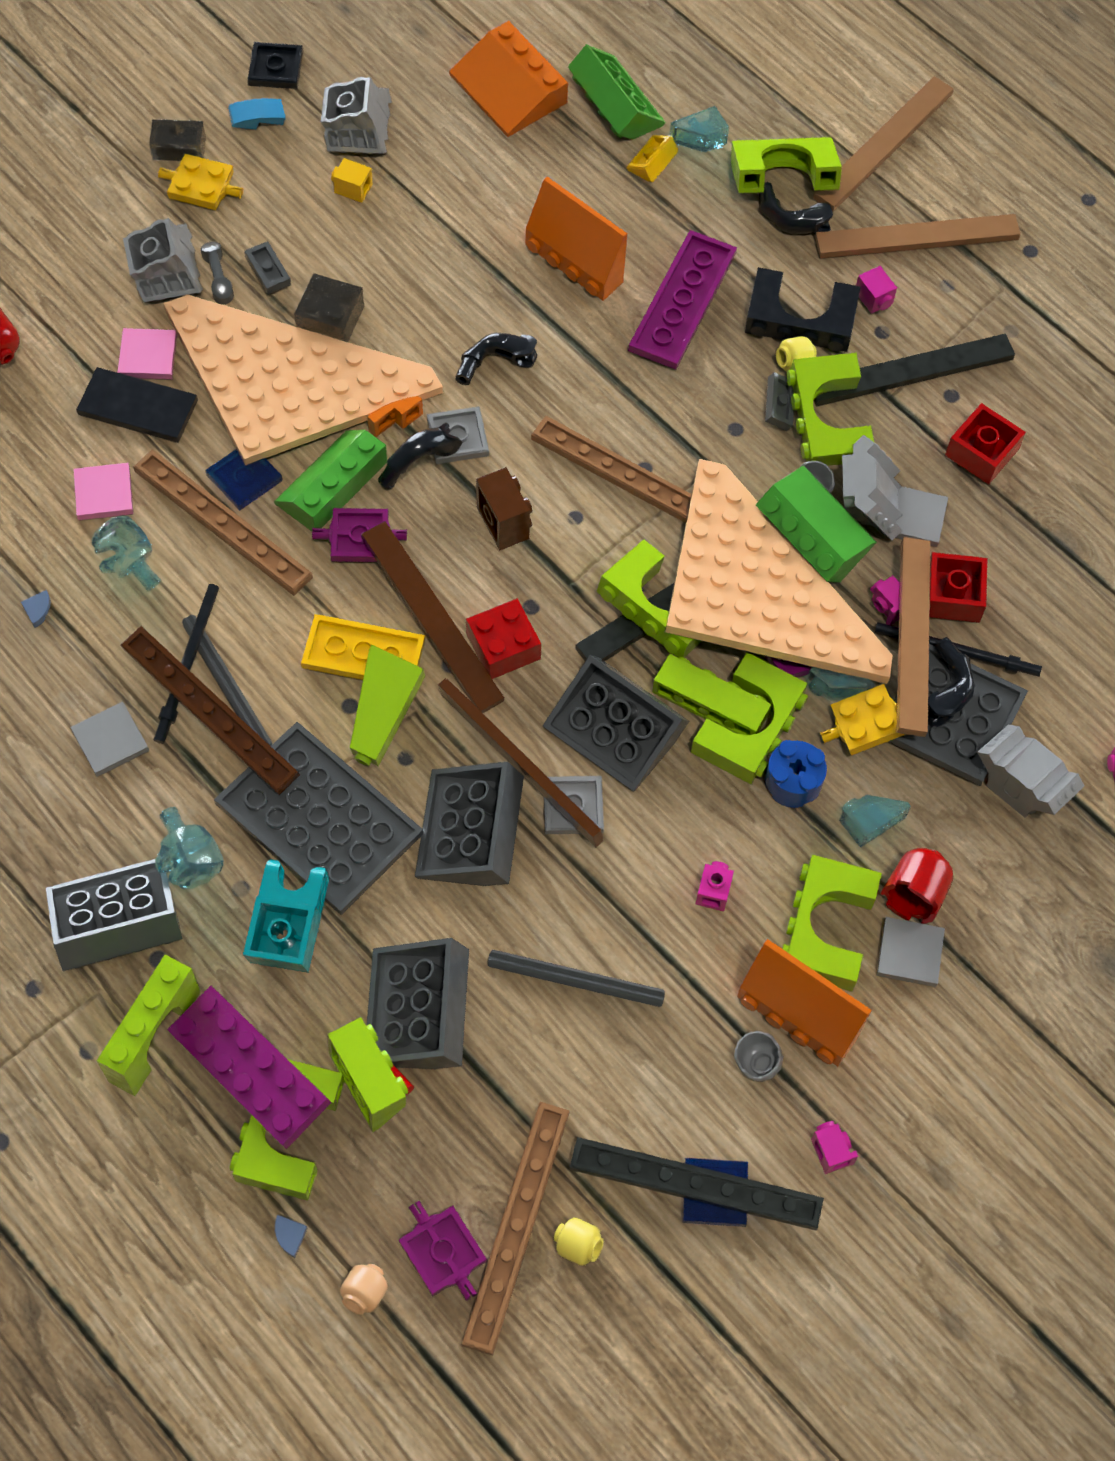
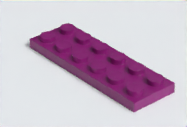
M689 230L631 339L628 351L677 370L736 255L737 247Z
M212 986L167 1029L286 1149L332 1103Z

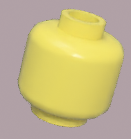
M801 336L785 339L780 343L776 351V361L787 372V370L791 369L793 359L816 357L817 351L807 337Z
M575 1217L568 1220L566 1224L561 1223L554 1235V1241L557 1242L556 1249L558 1255L581 1266L588 1264L590 1261H596L604 1244L599 1228Z

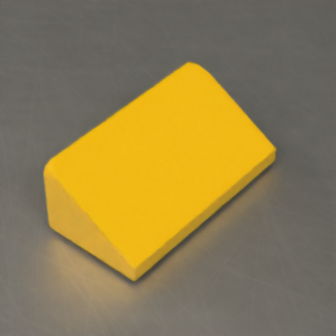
M653 135L628 164L627 170L648 182H654L678 153L673 137Z

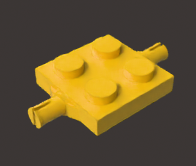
M184 154L176 170L173 171L160 167L158 171V178L172 181L167 190L169 199L217 210L220 201L226 195L240 199L243 196L242 187L232 186L229 183L234 173L232 165Z
M884 684L830 704L835 715L836 727L820 732L824 744L840 737L846 743L851 756L905 735L897 733V703L889 696Z

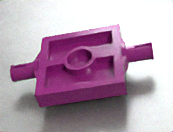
M333 508V520L329 528H313L312 539H329L331 562H377L362 540L361 534L384 521L390 527L388 509ZM391 529L399 541H407V529Z
M421 1201L415 1202V1206L412 1204L408 1209L412 1212L418 1224L413 1231L399 1239L401 1247L432 1297L447 1287L457 1285L465 1300H470L471 1296L477 1295V1292L468 1277L472 1271L486 1263L487 1258L454 1206L449 1207L440 1214L429 1216Z

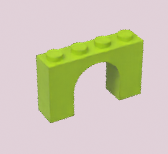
M832 137L732 141L731 167L738 193L764 192L765 171L775 167H793L806 172L811 178L814 191L840 190L842 165Z
M857 353L793 359L791 369L787 370V382L789 386L793 387L794 392L791 396L792 408L797 410L798 413L796 430L798 435L802 434L803 443H801V456L806 461H819L827 466L841 465L842 455L853 454V444L863 435L874 442L871 425L834 428L822 422L816 415L813 407V400L825 392L857 389L861 379Z
M643 539L601 576L597 593L606 602H610L620 610L627 619H631L641 627L648 636L661 643L668 652L677 657L685 658L702 641L665 632L669 611L654 606L644 596L642 587L659 573L665 555Z
M747 652L736 669L732 682L738 684L742 690L752 695L757 694L764 697L771 704L769 712L771 718L770 725L757 734L741 735L706 719L693 740L691 753L752 785L756 776L761 778L764 775L768 766L766 759L782 743V740L779 739L782 732L788 733L795 721V717L792 716L795 710L801 711L808 699V695L805 694L808 683Z
M812 854L809 864L803 863L799 880L804 881L802 891H796L793 907L798 908L796 918L790 917L786 934L791 935L789 945L783 944L782 949L837 987L853 992L857 983L863 954L831 946L823 942L815 934L811 926L810 914L817 906L833 901L871 910L876 900L882 873Z
M164 955L97 1059V1063L109 1083L136 1096L151 1072L147 1062V1052L159 1025L170 1011L181 1016L201 993L192 968Z
M289 1060L332 1102L326 1109L336 1111L345 1083L343 1073ZM251 1115L249 1123L244 1122L241 1129L240 1141H243L240 1152L233 1154L230 1164V1171H233L232 1175L235 1181L308 1201L317 1174L316 1164L283 1155L271 1148L266 1141V1129Z

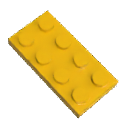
M315 614L302 657L301 667L363 680L371 645L419 666L425 643V635Z

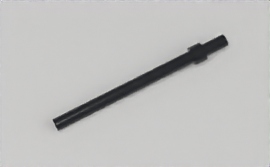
M215 584L208 585L181 663L189 671L191 670L219 591V587ZM169 694L166 705L162 706L158 716L160 722L153 739L161 744L165 743L170 726L175 723L178 715L176 709L179 701L171 694Z
M877 622L875 633L899 639V627ZM929 636V644L933 646L941 640ZM952 642L962 654H966L970 659L1004 667L1005 671L1015 674L1019 671L1037 677L1040 676L1042 666L1021 661V657L1014 655L1006 657Z

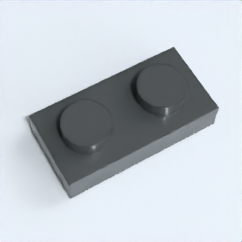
M268 241L244 251L247 261L267 294L291 285L289 275Z
M776 372L768 376L765 421L787 431L793 427L794 410L792 408L791 396L794 392L793 387L788 385L787 378Z

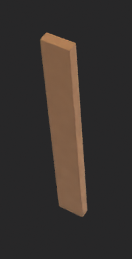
M934 76L842 165L840 190H817L814 192L813 199L819 203L830 204L834 212L953 94L954 88Z
M1008 214L816 232L815 241L820 259L1019 240L1021 233L1016 215Z
M548 416L543 418L532 433L531 440L686 523L691 493Z
M153 449L133 466L134 471L293 596L313 578L312 572Z
M903 537L900 556L897 733L925 737L928 733L930 541Z
M543 1102L539 1103L462 1342L463 1347L491 1356L494 1354L566 1126L569 1110Z

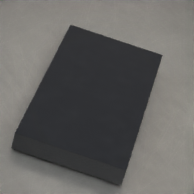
M96 367L76 411L80 416L179 443L198 398L196 394Z

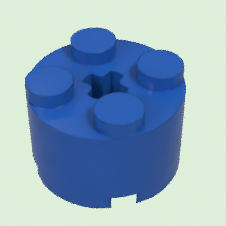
M783 741L772 752L765 774V785L772 794V798L779 804L791 808L802 807L804 804L814 801L820 794L827 773L824 752L807 742Z

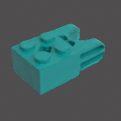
M271 859L266 863L259 895L256 896L243 956L252 964L309 973L329 883L328 871L322 867L313 868L306 884L302 888L288 890L284 888V868L279 860ZM284 930H286L288 934L284 938L279 939L278 935H283Z

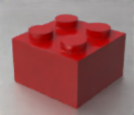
M981 403L950 438L945 456L987 484H990L1020 449L1026 432Z
M932 552L930 556L929 617L980 623L986 609L988 558Z
M518 598L466 619V635L480 662L492 679L541 659L542 643Z

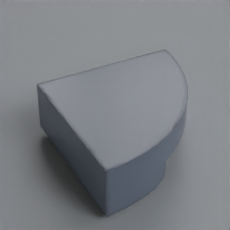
M47 590L21 602L34 628L44 622L51 606Z
M277 1215L275 1221L276 1238L282 1249L291 1257L296 1258L308 1228L306 1225Z

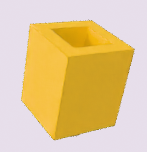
M343 158L339 167L336 166L331 175L334 193L362 203L373 185L372 168Z

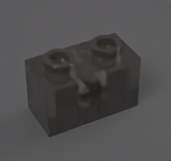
M152 119L149 145L153 160L182 161L184 154L204 158L206 135L203 121Z

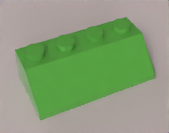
M586 44L568 65L569 70L573 74L572 79L586 91L585 96L589 101L597 105L599 115L609 121L612 125L610 129L616 136L634 140L662 127L666 123L614 55Z
M346 430L274 501V504L310 531L313 528H322L333 517V508H342L387 463L386 444L366 430Z
M805 466L800 467L773 484L756 504L763 514L827 582H841L877 543Z

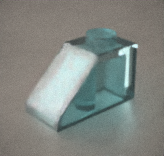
M716 106L671 122L669 136L673 137L677 145L707 152L727 144L729 126Z
M816 667L809 671L806 682L815 695L823 696L827 701H841L875 687V683L868 678Z
M866 794L859 800L853 798L842 807L843 812L839 821L861 848L904 820L909 813L911 805L906 801Z

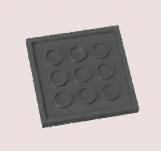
M929 644L928 697L936 691L941 693L957 683L956 677L948 669V663L934 649L935 646ZM970 663L975 683L973 697L965 707L954 715L953 719L939 727H931L928 724V733L925 737L905 734L888 742L981 786L988 771L977 752L1008 724H1012L1028 690Z

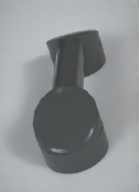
M218 242L205 243L201 246V254L203 260L210 263L214 277L211 285L213 299L219 304H228L233 300L234 292L231 282L228 278L224 277L220 263L223 256L221 244Z

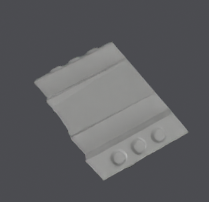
M358 77L347 83L337 82L325 88L321 123L325 128L324 138L328 151L354 152L357 154H382L387 152L384 140L388 139L387 126L389 116H391L388 103L392 102L389 88L377 87L371 77Z
M169 218L157 220L150 227L143 230H135L127 235L126 238H123L129 273L136 281L137 290L143 302L176 298L177 296L199 293L203 290L198 280V277L201 275L196 265L195 249L190 241L192 235L186 223L175 225Z
M863 435L853 444V454L842 455L844 507L859 524L874 526L890 540H893L903 531L895 523L903 515L898 508V489L902 486L894 479L900 470L892 462V459L880 449L879 445Z
M1008 724L977 752L989 773V780L986 786L1025 818L1036 811L1055 815L1085 786L1078 773L1069 772L1064 762L1034 738L1025 737L1020 726Z

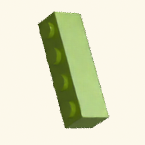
M669 654L653 682L652 693L737 734L753 735L759 733L769 716L771 704L764 697L757 694L752 695L742 690L738 684L730 681L726 682L716 677L712 671L700 669L681 656L676 657Z

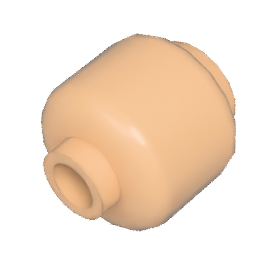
M367 1264V1266L356 1265L351 1269L340 1287L341 1297L343 1298L342 1303L348 1310L362 1315L365 1312H373L378 1307L388 1290V1284L383 1276L384 1272L382 1269L374 1264Z

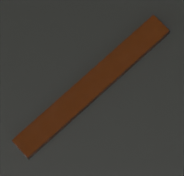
M386 521L362 533V540L470 701L482 713L504 702L505 697Z
M142 626L120 645L125 652L278 795L300 776L295 768Z
M446 678L438 684L442 697L595 848L603 842L601 829L457 687Z

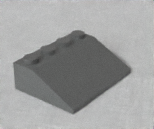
M589 655L543 724V727L629 789L636 791L675 744L689 723V720L599 657Z
M508 761L432 769L422 828L424 834L420 840L415 872L417 879L479 886L509 884L524 776Z
M163 857L46 887L53 945L62 971L80 968L92 963L110 960L118 956L139 952L182 939Z
M453 938L373 948L367 1025H372L378 1036V1041H376L378 1048L381 1052L386 1050L396 1068L443 1069L462 1066L469 949Z

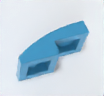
M262 98L244 100L229 104L228 107L232 127L257 129L259 123L283 125L286 119L281 99Z

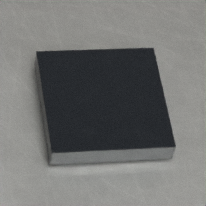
M254 42L248 73V86L298 89L303 45Z

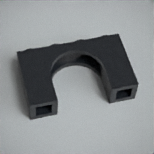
M758 267L745 333L758 337L774 338L780 341L804 336L816 347L848 352L861 286L835 282L828 310L817 318L800 319L787 313L780 304L779 292L783 272Z

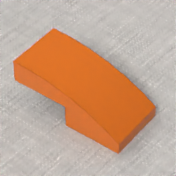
M419 396L408 397L391 402L375 410L367 416L369 432L377 437L395 423L404 429L423 415L422 399Z

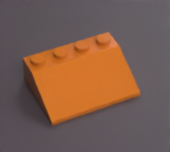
M510 21L489 31L449 71V75L507 137L567 104L568 82Z
M546 177L543 180L526 226L525 245L531 252L537 253L546 259L552 267H557L564 272L570 280L582 285L589 294L597 296L604 301L623 283L627 233L552 179Z
M769 939L763 944L737 995L744 1007L751 1011L757 1010L765 1016L766 1021L771 1026L777 1029L783 1028L791 1034V1038L797 1044L804 1047L807 1045L817 1052L816 1055L827 1064L833 1063L837 1067L858 1039L872 1011Z

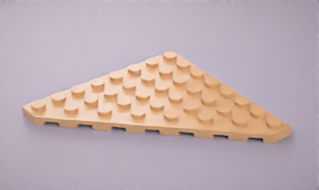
M185 295L163 303L164 310L171 324L176 330L185 351L245 465L368 421L367 416L391 402L419 396L422 400L443 393V386L432 367L191 295Z
M699 459L665 632L887 684L890 679L893 657L889 650L831 584L818 573L756 506L758 501L724 464Z

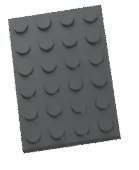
M296 722L271 745L300 774L290 786L278 795L248 767L214 801L221 810L305 884L313 868H326L329 875V883L325 902L342 915L424 833L419 825L300 723Z

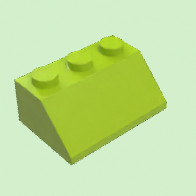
M360 1017L328 1034L329 1055L338 1071L343 1073L345 1084L371 1131L375 1132L406 1106L405 1095L408 1094V1089L400 1076L395 1078L390 1068L393 1067V1063L386 1050L381 1052L376 1044L378 1036L371 1024L365 1025Z

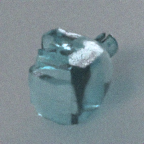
M129 516L112 517L94 532L91 544L94 546L95 554L103 553L107 550H113L116 553L100 563L99 568L102 573L116 572L120 578L133 573L147 591L155 588L161 582V579L146 563L147 558L152 553L151 544L144 531Z
M169 807L163 810L159 817L165 825L168 835L162 839L159 854L155 859L154 864L159 873L170 871L168 881L174 885H179L182 889H192L208 883L221 872L224 859L216 841L200 825L185 826L176 807Z

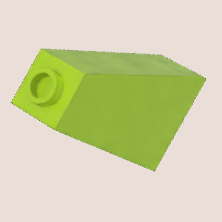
M371 645L368 653L350 749L352 754L355 755L354 759L365 766H370L372 763L379 767L425 678L423 668L374 645Z

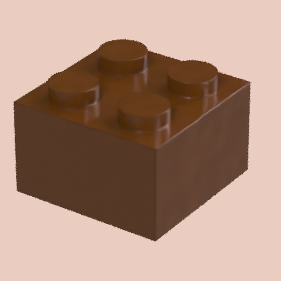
M507 467L476 479L477 510L499 551L528 540L530 527H532L530 513L533 510L531 503L527 497L523 498L520 493L521 487L515 475L511 476Z

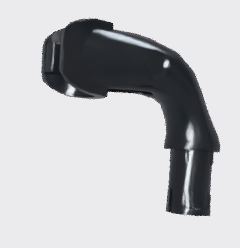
M764 182V192L758 193L761 200L760 209L781 230L792 234H816V232L831 231L828 221L833 217V211L830 204L817 203L808 209L784 210L780 205V201L775 196L772 184Z
M508 333L486 335L462 354V363L455 379L462 385H469L476 368L481 366L482 360L487 355L502 356L511 359L514 364L520 367L530 368L537 359V352L535 350L537 340L530 335L516 336Z
M444 423L437 428L415 433L388 458L387 467L378 478L379 483L382 482L381 485L386 489H392L399 476L404 474L408 467L417 459L433 454L438 456L453 455L462 445L461 439L449 434L448 423Z
M948 637L941 639L934 649L948 663V669L956 677L957 683L941 693L936 691L928 697V724L931 727L942 726L953 719L954 715L965 707L973 697L975 688L969 657L966 654H962Z

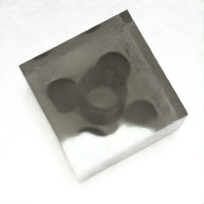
M313 273L294 313L296 327L349 342L364 309L363 288Z

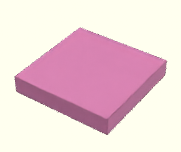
M123 328L117 373L144 379H172L177 342L176 330Z
M129 463L74 469L78 520L134 514Z

